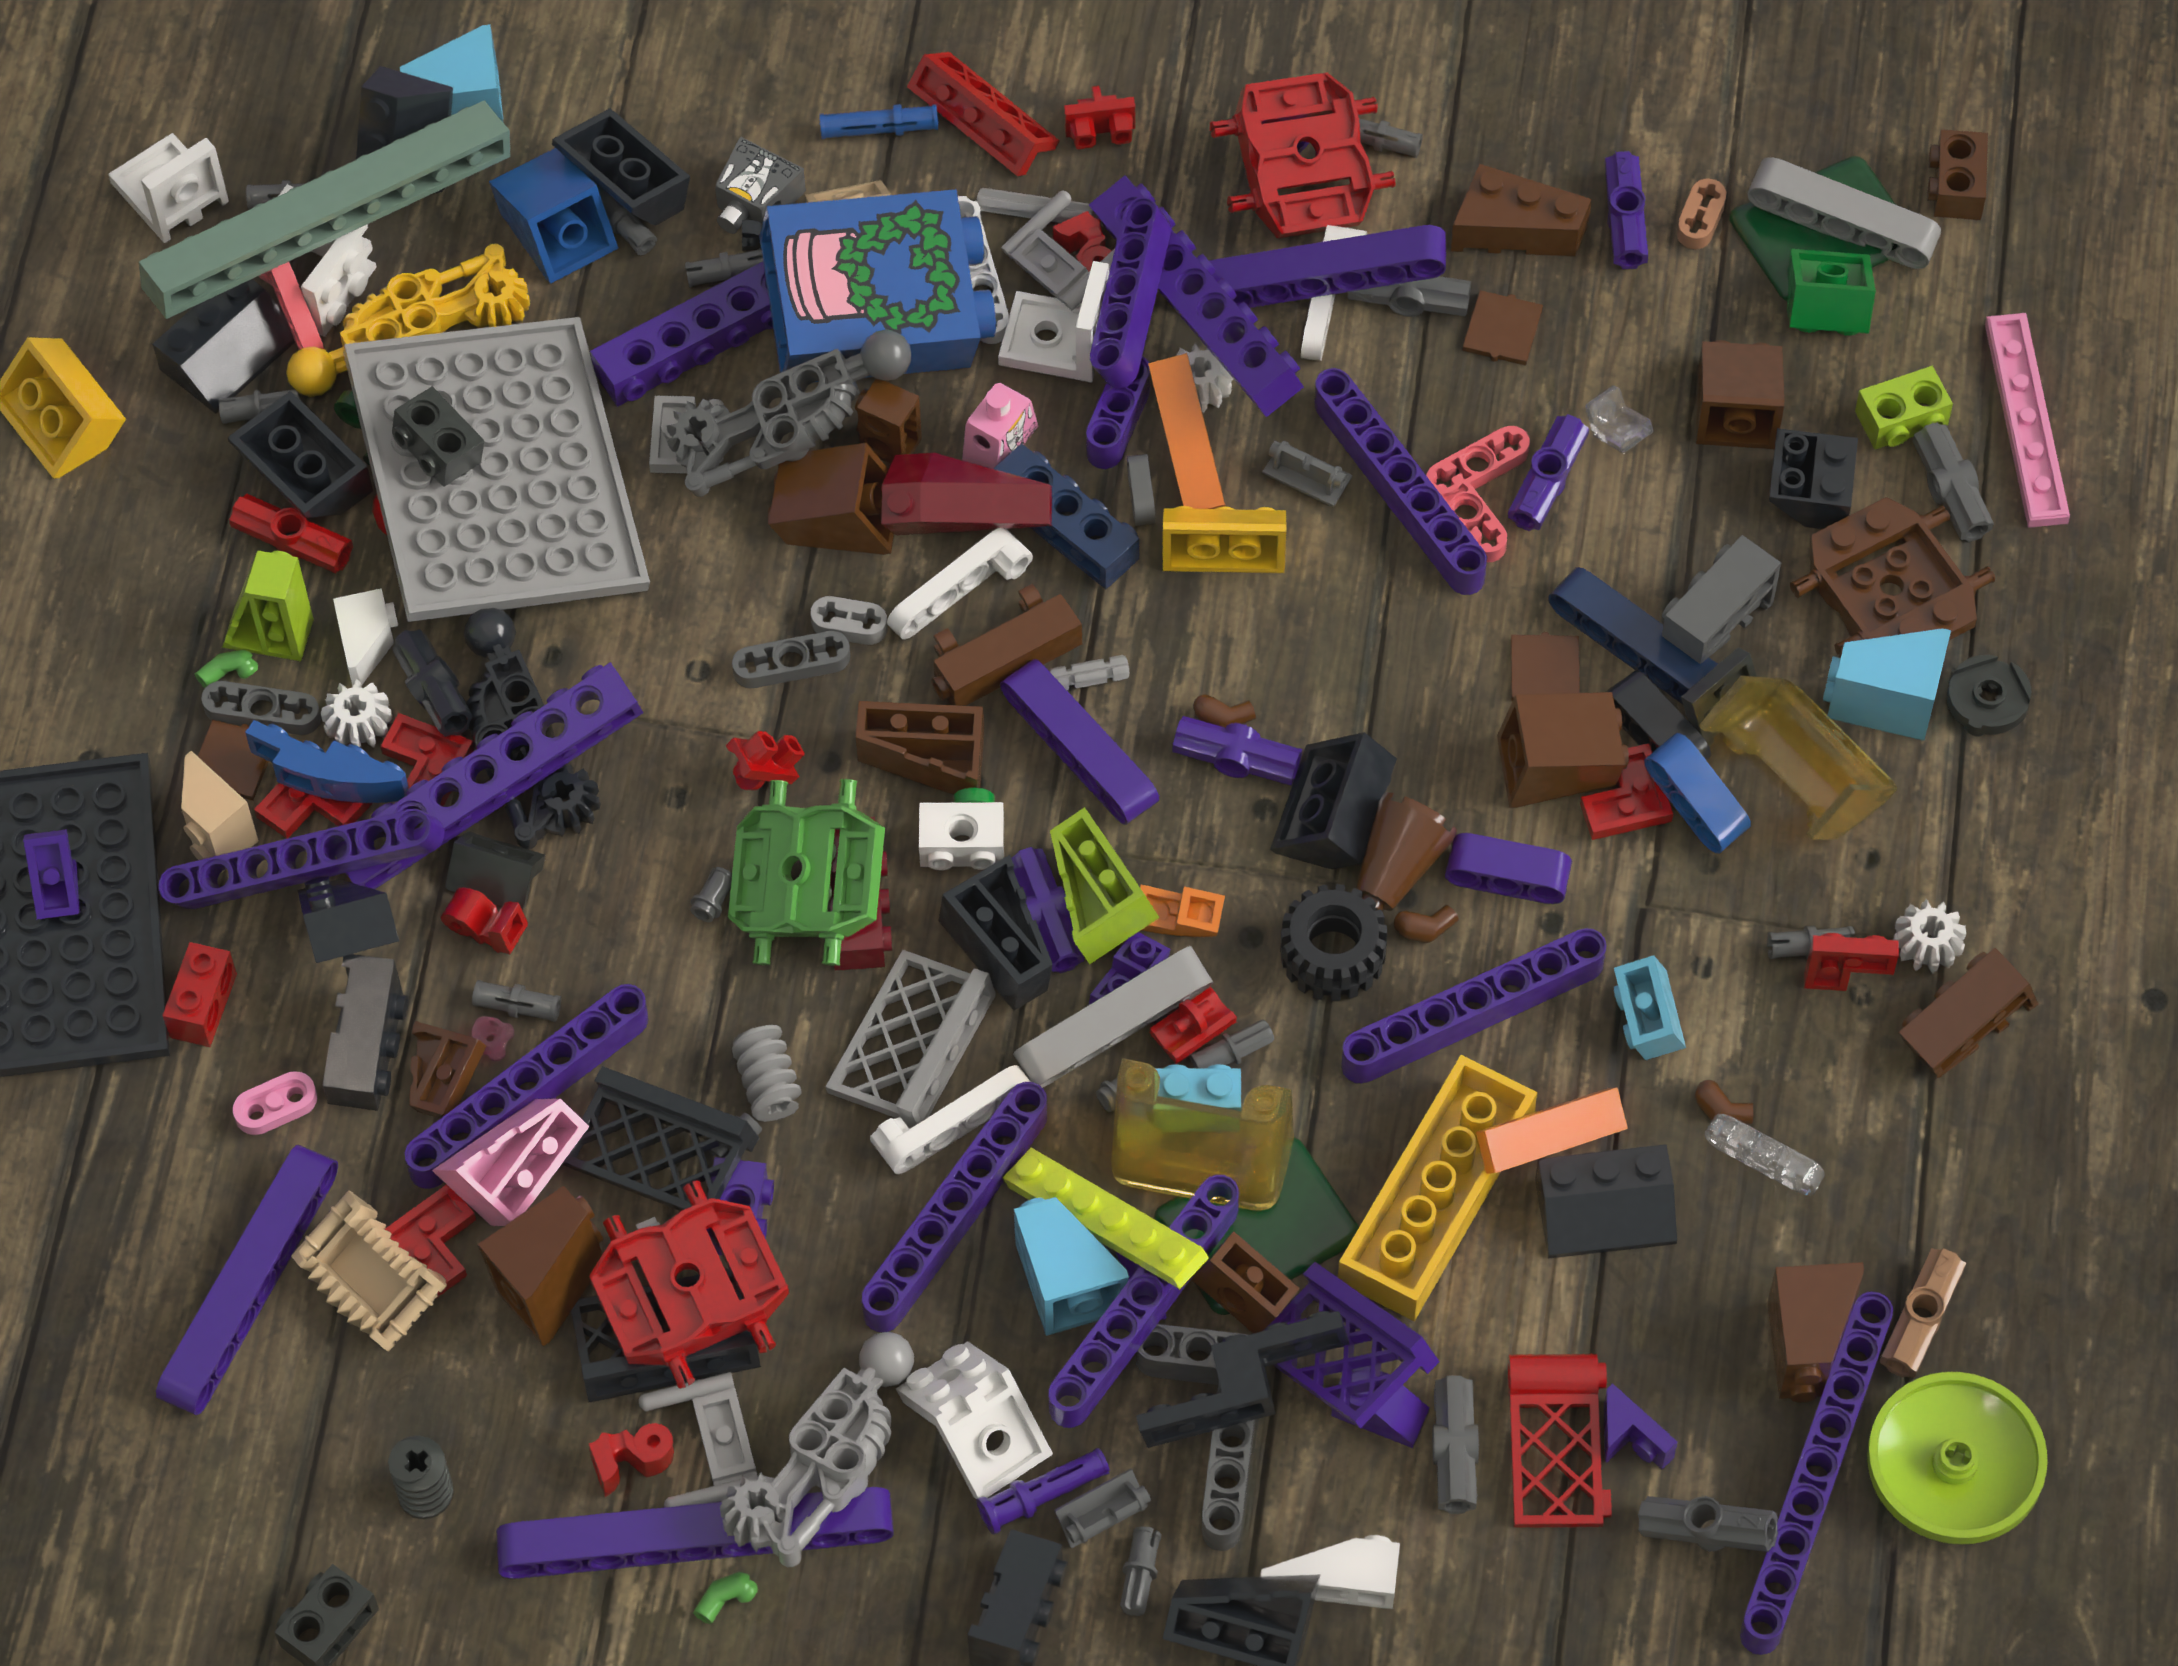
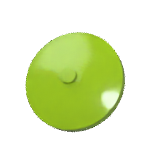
M1942 1372L1926 1375L1915 1379L1897 1390L1878 1413L1871 1430L1867 1450L1869 1475L1878 1497L1887 1510L1900 1523L1919 1535L1950 1544H1974L1989 1541L2016 1527L2033 1509L2039 1498L2047 1473L2048 1461L2045 1439L2030 1409L2013 1392L1997 1382L1982 1376L1963 1372Z

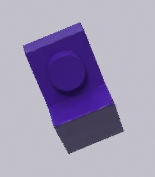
M67 829L24 835L23 842L37 919L79 914L76 860L71 857Z
M1612 1383L1606 1390L1604 1401L1605 1462H1608L1631 1441L1634 1451L1641 1459L1648 1463L1653 1461L1663 1470L1674 1459L1678 1442Z

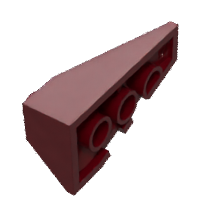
M937 453L895 455L882 483L881 524L895 535L1052 526V486Z

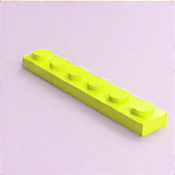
M1030 1148L1002 1177L1011 1190L1028 1200L1034 1198L1047 1200L1056 1197L1099 1242L1178 1289H1181L1209 1258L1203 1247L1033 1148Z

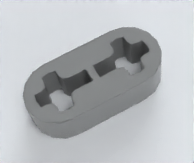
M825 596L819 598L811 607V624L816 633L837 631L845 635L849 642L873 645L883 640L888 632L887 615L882 607L874 603ZM828 612L835 613L836 617H832L830 622L823 621V617H826ZM868 619H875V624H872L870 629L863 628V624H866Z

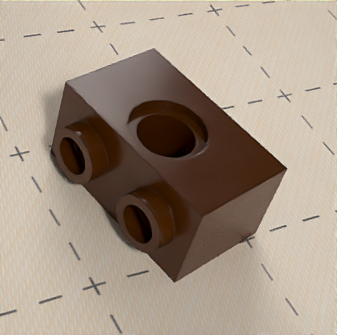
M1234 1231L1212 1252L1207 1261L1191 1279L1253 1334L1262 1332L1270 1325L1300 1289Z

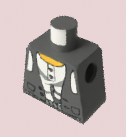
M740 137L716 183L717 206L723 210L717 218V223L723 230L731 234H735L742 226V220H754L763 224L767 206L794 204L805 193L804 168Z

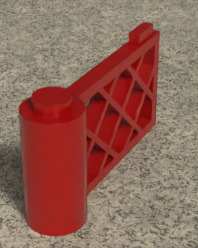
M1597 1354L1508 1355L1514 1528L1603 1527V1518H1611L1612 1516L1611 1490H1602L1598 1390L1606 1389L1607 1368L1606 1363H1598ZM1589 1407V1424L1579 1434L1574 1432L1560 1419L1569 1408ZM1519 1408H1538L1549 1420L1533 1435L1520 1423ZM1550 1408L1560 1409L1556 1413H1554ZM1553 1424L1572 1440L1557 1456L1539 1440ZM1589 1432H1590V1445L1587 1444V1443L1583 1440V1438H1584ZM1520 1433L1528 1440L1522 1447ZM1533 1445L1551 1461L1536 1477L1521 1465V1457ZM1576 1445L1591 1457V1466L1580 1477L1561 1461ZM1555 1467L1573 1482L1559 1499L1540 1483ZM1591 1474L1592 1488H1590L1585 1483V1481L1590 1477ZM1522 1477L1529 1482V1484L1523 1490ZM1534 1488L1553 1504L1543 1515H1523V1499ZM1580 1488L1593 1500V1515H1575L1563 1503ZM1558 1509L1563 1515L1552 1514Z

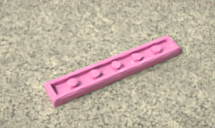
M2026 313L1987 316L1985 327L2028 528L2068 524L2070 514Z

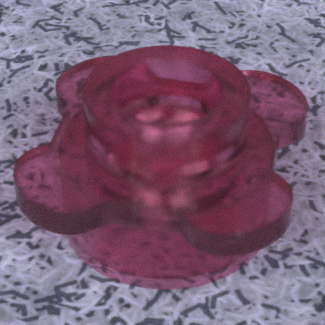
M479 1017L472 1028V1037L479 1039L486 1045L483 1054L489 1056L492 1061H500L506 1056V1044L515 1035L513 1026L509 1023L503 1024L494 1017ZM488 1036H493L494 1040L489 1042L486 1040V1038Z

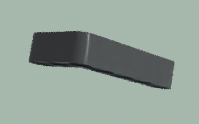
M1157 1324L1136 1352V1365L1143 1374L1150 1377L1218 1385L1217 1394L1222 1393L1211 1345L1221 1343L1224 1338L1240 1333ZM1156 1345L1166 1350L1159 1356L1148 1355L1145 1352L1146 1348ZM1199 1350L1209 1355L1203 1361H1195L1188 1357L1191 1352ZM1255 1420L1212 1431L1202 1511V1538L1211 1549L1217 1551H1227L1235 1547L1241 1537ZM1234 1436L1242 1440L1243 1443L1238 1447L1230 1448L1222 1444L1221 1441L1226 1437ZM1229 1477L1237 1481L1238 1484L1231 1489H1224L1219 1487L1216 1482L1221 1478ZM1222 1518L1229 1520L1233 1524L1227 1530H1217L1211 1526L1214 1520Z

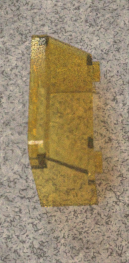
M1740 676L1699 724L1704 731L1722 732L1725 735L1723 738L1725 744L1737 754L1742 755L1746 752L1758 755L1810 807L1806 812L1810 820L1807 823L1810 830L1806 834L1812 840L1839 839L1884 805L1897 791V786L1893 780L1809 696L1787 679Z

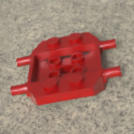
M1327 72L1246 84L1241 90L1237 109L1232 119L1211 121L1209 125L1210 131H1212V138L1227 135L1238 136L1250 187L1249 194L1228 196L1227 206H1230L1228 208L1229 212L1234 213L1252 209L1277 239L1326 231L1327 225L1344 228L1359 226L1364 219L1373 191L1390 187L1394 188L1396 180L1393 178L1395 176L1393 171L1372 174L1368 156L1360 141L1358 115L1377 113L1378 105L1375 104L1376 98L1354 100L1353 93ZM1299 142L1310 143L1315 149V158L1306 159L1298 153L1297 144ZM1349 179L1350 182L1349 185L1278 195L1277 191Z
M700 1181L692 1182L697 1197L690 1183L683 1188L692 1207L682 1210L662 1225L640 1228L627 1234L619 1215L612 1216L613 1223L618 1232L615 1231L610 1218H607L603 1222V1226L606 1228L611 1242L589 1275L591 1284L627 1363L666 1365L670 1367L678 1388L686 1387L680 1371H682L688 1386L695 1382V1378L685 1360L686 1356L743 1331L751 1332L759 1353L767 1352L766 1345L761 1336H763L769 1351L776 1346V1342L773 1340L766 1323L789 1295L786 1281L751 1207L715 1198L707 1199ZM708 1228L711 1229L743 1297L741 1300H739L706 1230ZM634 1260H638L670 1329L668 1332L664 1333L631 1263ZM691 1269L698 1272L700 1275L698 1282L691 1287L679 1285L676 1282V1277L683 1270Z

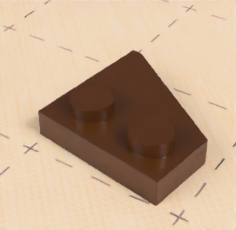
M415 1021L412 1026V1034L417 1037V1056L411 1057L413 1082L410 1086L409 1105L419 1113L441 1119L459 1105L486 1045L477 1038Z

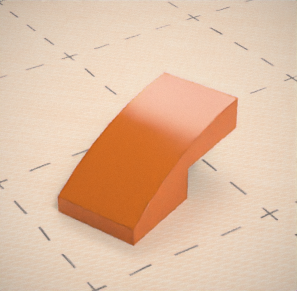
M1140 885L1141 890L1160 917L1143 928L1142 931L1189 937L1217 936L1225 896L1189 887H1184L1181 894Z

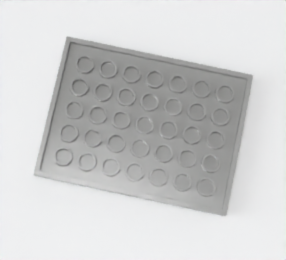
M580 317L344 344L343 354L408 622L473 614L480 609L487 608L503 610L649 590L650 580ZM431 386L485 440L481 464L445 487L434 476H428L422 470L414 455L408 449H402L392 435L394 410Z

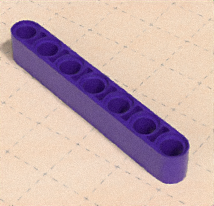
M1422 225L1209 260V262L1217 271L1212 277L1216 281L1223 277L1237 294V297L1233 299L1238 306L1244 301L1249 308L1439 277L1446 271V234L1438 226Z
M1337 368L1323 370L1318 374L1315 383V410L1450 587L1462 595L1477 593L1485 583L1487 555L1483 548L1350 376ZM1328 393H1337L1339 395L1331 396ZM1357 421L1361 424H1351L1349 422ZM1380 450L1383 453H1373L1371 451ZM1395 479H1402V480H1405L1406 482L1398 483V482H1395V481H1393V480H1395ZM1424 508V509H1427V510H1429V511H1427V512H1420V511H1417V510H1415V509ZM1439 538H1449L1451 541H1441ZM1463 567H1470V568H1473V569H1475V570H1473V571H1465V570H1462L1461 568H1463Z
M408 809L173 866L161 875L159 891L161 896L168 902L186 909H197L305 883L319 877H330L430 853L442 844L444 827L437 818L418 809ZM424 821L426 831L420 839L415 840L413 836L414 829L419 823ZM385 831V844L380 849L375 850L374 840L380 832ZM345 840L347 850L341 858L336 860L335 849L340 842ZM306 850V863L297 869L296 858L300 852ZM267 860L268 869L263 877L258 878L257 867L262 861ZM227 869L229 873L227 883L219 888L218 877L222 871ZM188 879L190 882L189 890L184 896L180 897V884Z
M1584 928L1351 1033L1343 1042L1341 1065L1343 1074L1354 1083L1363 1084L1370 1082L1595 979L1603 970L1606 953L1605 938L1594 929ZM1581 951H1589L1593 953L1595 956L1592 958H1583L1579 956L1577 953ZM1544 968H1552L1556 970L1558 973L1555 975H1546L1542 973L1540 970ZM1515 985L1519 987L1520 991L1508 992L1502 987ZM1477 1002L1483 1007L1475 1010L1466 1007L1465 1004ZM1440 1019L1446 1024L1436 1027L1430 1025L1428 1021ZM1402 1036L1408 1041L1403 1044H1396L1390 1038ZM1363 1053L1368 1055L1370 1059L1357 1061L1352 1056Z
M623 984L612 989L415 1137L405 1149V1161L412 1182L424 1189L435 1188L441 1185L444 1181L432 1171L433 1169L535 1099L556 1098L641 1034L649 1021L645 995L642 990L631 984ZM625 1007L637 1008L631 1014L619 1013ZM592 1032L604 1033L598 1039L586 1038ZM559 1057L570 1058L565 1064L557 1065L552 1063ZM526 1082L537 1084L530 1090L519 1089ZM493 1107L503 1108L501 1113L490 1116L485 1114L487 1110ZM458 1133L470 1134L462 1141L451 1140ZM425 1158L435 1159V1162L430 1166H417Z
M1022 1082L1011 1089L866 1285L862 1293V1308L865 1323L869 1328L877 1332H888L894 1330L900 1324L1003 1184L1004 1180L1002 1177L1019 1161L1042 1131L1047 1122V1095L1039 1084ZM1024 1104H1033L1038 1107L1032 1112H1023L1018 1109ZM1001 1136H1008L1013 1139L1007 1145H1000L995 1142ZM976 1169H985L990 1172L982 1178H976L970 1174ZM951 1202H961L966 1205L958 1211L946 1208ZM927 1235H937L942 1238L934 1244H927L921 1241ZM903 1268H912L917 1271L911 1277H901L896 1274ZM879 1301H887L892 1304L885 1311H877L872 1308Z
M296 1145L290 1151L162 1373L156 1389V1397L196 1416L205 1409L288 1264L291 1255L296 1250L329 1192L338 1171V1162L301 1145Z
M1226 1175L1208 1177L1169 1228L1203 1247L1207 1256H1209L1237 1218L1239 1188L1236 1182ZM1214 1197H1224L1230 1202L1223 1206H1216L1209 1201ZM1197 1229L1205 1235L1198 1239H1191L1185 1233L1189 1230ZM1139 1266L1051 1383L1049 1388V1413L1057 1425L1073 1428L1079 1426L1087 1419L1192 1277L1181 1289H1178ZM1142 1295H1148L1155 1299L1149 1305H1140L1134 1300ZM1115 1329H1125L1130 1335L1123 1339H1116L1111 1337L1109 1333ZM1091 1362H1098L1105 1366L1102 1371L1097 1373L1086 1371L1083 1367ZM1064 1396H1074L1080 1400L1071 1407L1063 1406L1058 1402Z

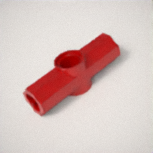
M246 494L238 498L229 519L232 528L275 546L277 551L286 552L293 557H298V559L302 558L335 574L340 570L343 571L350 560V554L353 549L351 539L308 521L296 508L281 509ZM294 531L297 532V533H295V534H293V535H288V536L286 535V534L289 533V532H294Z

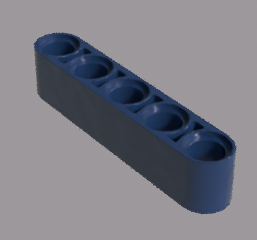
M1574 568L1548 596L1551 607L1558 615L1635 671L1642 672L1653 684L1682 705L1681 697L1718 665L1710 658H1707L1701 664L1662 637V623L1584 568Z

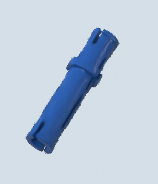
M901 104L893 105V109L820 114L821 137L826 139L894 132L896 136H904L906 131L939 130L937 105L902 108Z

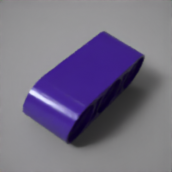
M1143 356L1136 377L1138 380H1134L1127 387L1120 389L1112 388L1106 383L1086 431V454L1088 461L1097 468H1113L1121 461L1150 394L1149 362ZM1119 409L1124 410V412L1117 413L1113 412V410ZM1104 441H1105V442H1110V444H1107V445H1101V444H1098V443H1099V442H1104Z
M1460 833L1455 836L1452 842L1445 878L1450 883L1463 888L1545 904H1558L1565 899L1572 859L1567 854L1554 849L1477 834Z

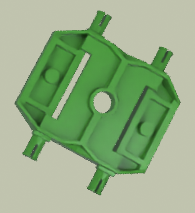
M840 779L838 804L797 808L785 806L788 782L771 780L769 805L755 806L737 826L728 918L742 931L750 933V938L755 939L753 964H771V946L774 937H819L825 939L822 964L840 966L841 942L844 940V937H849L876 921L885 827L861 811L856 810L855 796L858 781ZM835 829H840L832 912H827L828 902L832 896V888L830 886L831 866L836 854L834 835ZM801 860V874L797 879L793 880L791 877L792 866L795 862Z

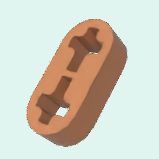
M1707 178L1696 182L1692 187L1678 223L1677 237L1683 246L1689 249H1701L1712 240L1725 206L1726 189L1721 182ZM1707 195L1714 196L1707 208L1701 206L1702 199ZM1696 220L1702 221L1701 229L1697 233L1690 232Z

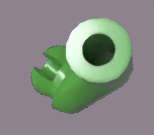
M244 649L220 653L195 673V677L206 688L209 684L219 681L228 672L233 670L237 671L240 678H248L258 670V664L251 658L253 654Z
M736 1572L717 1579L709 1585L694 1609L693 1614L699 1620L712 1624L727 1600L736 1597L742 1603L750 1602L758 1591L757 1584L749 1579L750 1576L743 1572Z

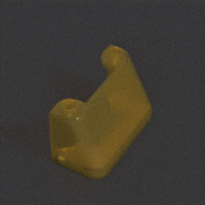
M1122 1058L1117 1076L1111 1156L1112 1173L1120 1184L1142 1190L1192 1198L1208 1177L1226 1175L1231 1177L1239 1188V1208L1265 1210L1277 1203L1294 1142L1292 1089L1261 1085L1253 1088L1247 1094L1242 1111L1158 1096L1160 1076L1157 1070L1150 1064ZM1214 1197L1209 1202L1226 1205L1230 1201L1224 1197Z

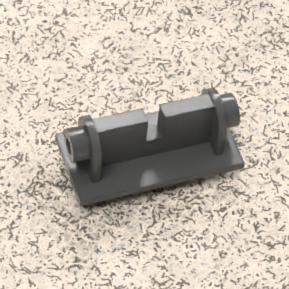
M1285 440L1281 443L1273 442L1269 450L1271 459L1262 471V474L1331 507L1335 506L1353 475L1343 471L1342 467H1334L1290 446L1289 442Z
M1130 1468L1054 1511L1070 1547L1074 1548L1135 1513L1145 1510L1151 1498L1145 1487L1139 1486L1134 1472Z

